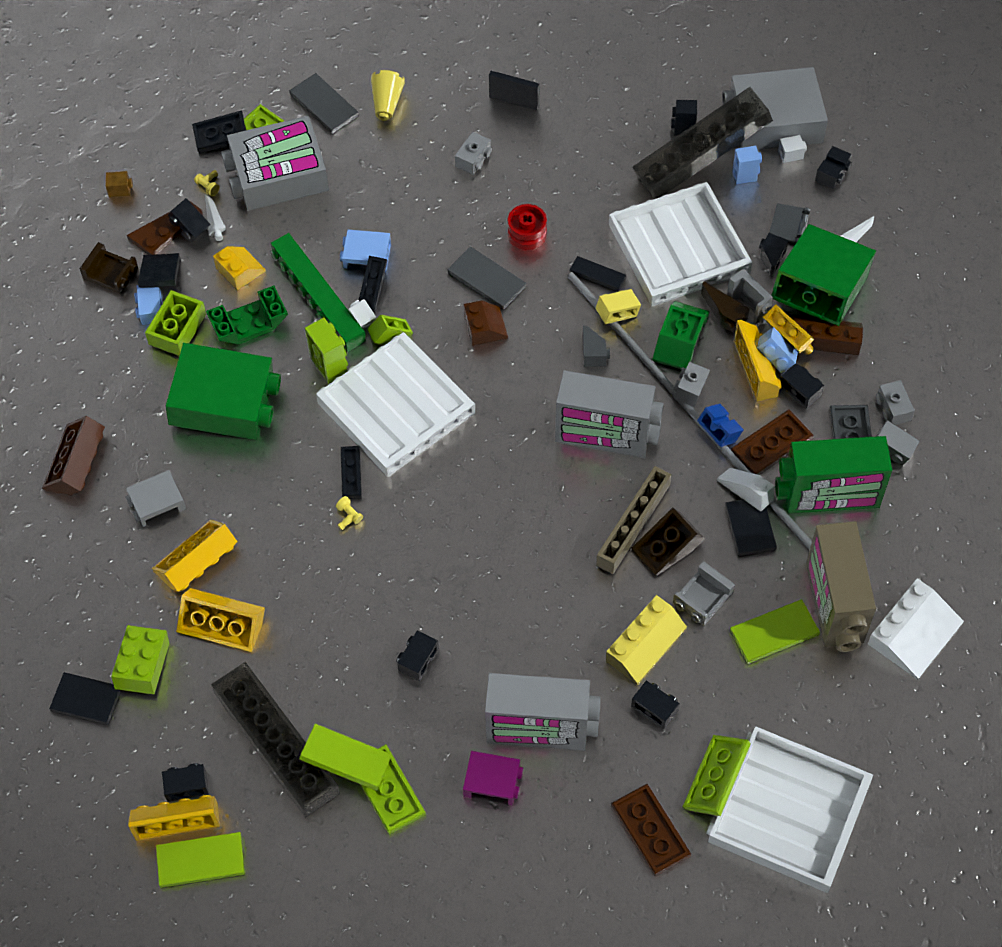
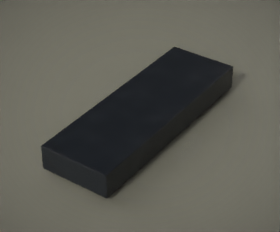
M369 256L359 301L365 299L371 310L375 312L388 260Z
M579 256L576 257L570 268V272H573L575 275L615 291H620L626 280V274Z
M360 446L341 447L342 497L347 496L349 499H362Z

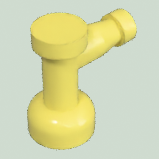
M213 170L206 176L202 174L195 176L194 182L205 187L208 195L215 196L219 192L220 186L215 182H209L218 176L216 170Z
M347 496L342 497L335 506L339 511H345L348 514L342 522L337 524L341 530L345 529L352 521L358 524L364 517L350 506L351 501Z

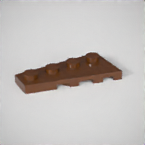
M191 202V204L203 215L202 209H200L198 206ZM170 212L131 232L127 235V238L146 254L153 255L163 250L183 230L179 226L175 227L171 224L168 217Z

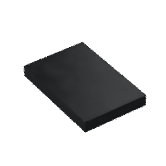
M490 71L489 98L538 111L540 84Z
M242 110L192 124L199 154L229 146L227 135L247 130Z
M179 253L143 255L138 279L139 287L175 286L180 261Z
M744 499L725 502L738 556L777 549L766 507L759 511Z
M64 672L49 709L52 712L108 725L121 690L115 689L111 683Z

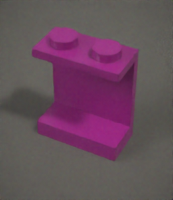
M471 751L463 786V797L472 798L473 793L508 799V805L513 806V801L518 799L520 787L517 786L518 779L522 780L524 767H520V759Z

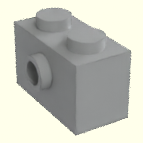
M472 132L455 155V167L474 175L477 169L479 170L482 167L485 158H488L492 152L491 140Z
M689 362L687 368L683 367L679 375L681 381L677 380L673 391H676L673 399L695 407L710 370Z
M899 380L880 385L876 394V400L883 408L885 420L894 425L912 421L915 410L902 381Z
M888 420L876 435L886 436L891 459L902 465L910 459L920 442Z

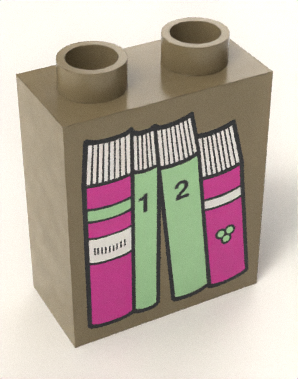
M857 522L816 525L806 563L824 647L836 646L840 652L854 651L861 647V643H864L876 611Z

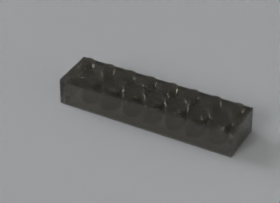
M749 87L632 168L653 199L660 198L771 123L773 120L769 109L753 89Z
M246 662L211 684L216 697L305 818L340 794L337 783L327 770L299 759L306 742Z

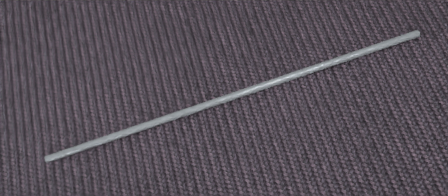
M570 272L567 277L596 308L598 300L573 272ZM618 322L609 323L674 397L676 391H673V384ZM678 401L738 470L751 473L727 445L720 447L697 421L700 415L692 406ZM774 499L769 504L771 508L810 550L812 541Z

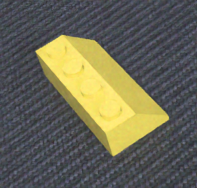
M656 595L606 651V662L638 685L687 629V626L675 609Z

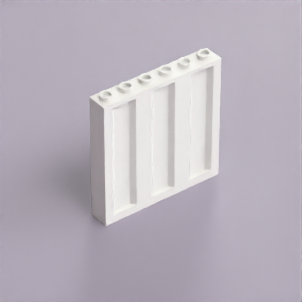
M707 182L696 184L693 187L681 189L678 192L666 194L660 198L648 200L645 203L633 205L609 214V226L651 307L702 290V283L704 281L714 286L729 281L730 277L742 269L748 274L751 273L752 261Z
M404 332L399 336L393 337L389 343L379 347L375 353L366 356L358 365L352 366L345 374L335 378L331 384L322 387L316 393L317 402L321 408L357 446H360V449L387 477L398 471L475 414V403Z
M755 726L753 733L749 732L746 740L751 745L721 816H717L715 823L711 822L706 833L710 835L708 843L828 893L873 774Z

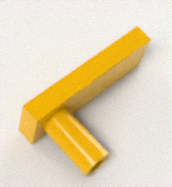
M775 304L763 316L764 320L774 327L800 353L803 352L809 355L813 352V346L810 343L814 339L779 306Z

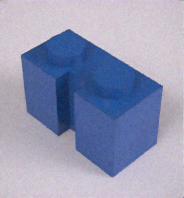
M721 404L705 407L697 420L720 447L735 443L744 430L735 419L730 420L728 418L729 413Z

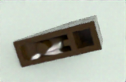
M704 281L702 283L701 295L715 317L725 329L735 333L737 320L746 322L750 309Z

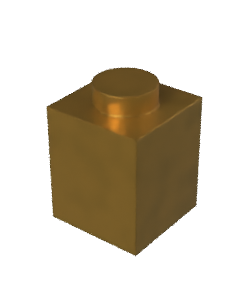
M127 171L106 172L108 196H130L133 181L132 178H129Z

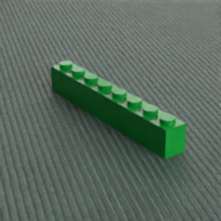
M290 233L271 242L272 250L270 253L273 259L280 262L279 265L282 271L289 274L290 281L293 285L296 284L298 286L301 296L308 299L307 302L310 308L317 311L319 320L325 318L328 323L331 322L336 330L335 333L337 336H341L345 342V350L349 352L365 343V331Z

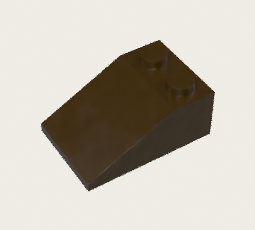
M672 507L632 547V550L658 576L690 554L705 538L681 512Z

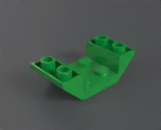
M275 286L257 291L259 300L226 312L223 305L207 310V316L219 341L241 344L273 332L288 315Z
M677 301L673 302L659 333L652 361L681 370L683 367L687 368L689 362L692 361L695 345L702 327H705L710 311Z

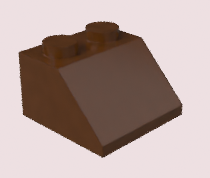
M482 300L464 304V317L472 346L508 339L500 307Z

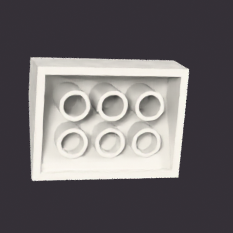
M917 578L871 634L868 645L918 680L964 621L934 589Z

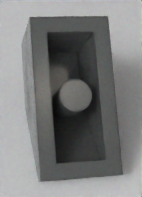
M584 325L582 334L584 367L606 366V360L610 359V348H606V340L587 325Z

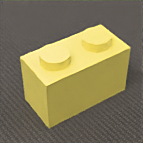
M632 289L599 296L595 309L603 322L609 324L637 317L641 304Z

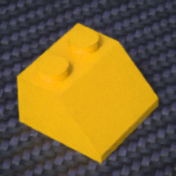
M227 246L213 255L216 269L237 291L266 272V269L244 247Z

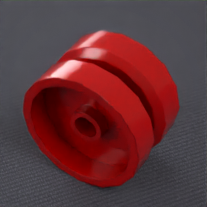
M522 204L513 208L508 216V238L511 244L521 250H534L545 242L547 236L545 212L532 204Z

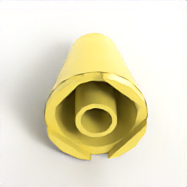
M380 70L379 74L374 72L371 75L375 115L379 120L387 121L393 116L405 85V78L399 77V73L394 71Z

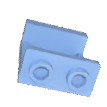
M348 229L347 235L343 237L342 245L344 251L340 252V262H343V268L347 269L348 263L367 265L369 256L388 260L391 248L390 233Z

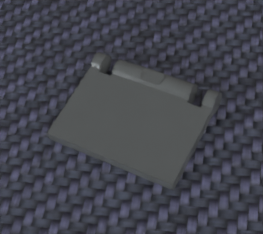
M777 203L769 233L787 239L789 243L796 244L806 229L810 209Z

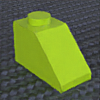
M379 315L367 329L374 343L384 345L389 343L393 337L399 336L403 332L407 336L413 334L406 319Z

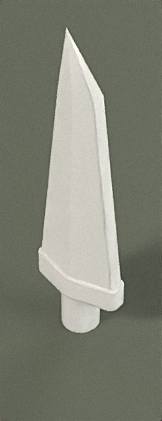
M205 194L207 220L211 224L208 228L209 236L215 235L216 241H221L223 239L222 232L226 230L213 199Z
M874 216L842 234L841 237L857 242L872 227Z

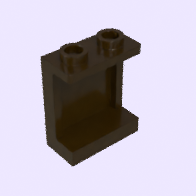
M98 242L79 269L84 280L120 294L128 286L131 277L137 273L138 264L135 257L131 256L128 260L108 252L105 245Z

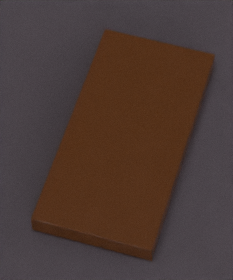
M788 409L731 448V451L751 473L760 475L778 463L780 458L789 455L791 442L810 441L814 435Z
M648 784L611 803L612 808L654 876L691 856V852Z

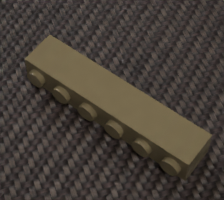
M656 466L653 467L598 552L596 566L611 574L615 573L670 487L672 474Z

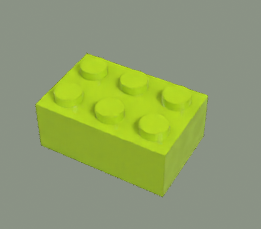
M171 290L145 332L148 344L180 356L183 342L190 343L206 316L204 302Z
M322 318L305 327L310 359L327 383L330 384L335 378L347 372L348 362L345 358L347 353L344 349L345 342L343 338L337 336L331 322L328 323L325 318Z
M127 625L111 675L115 689L155 694L170 644L167 630Z

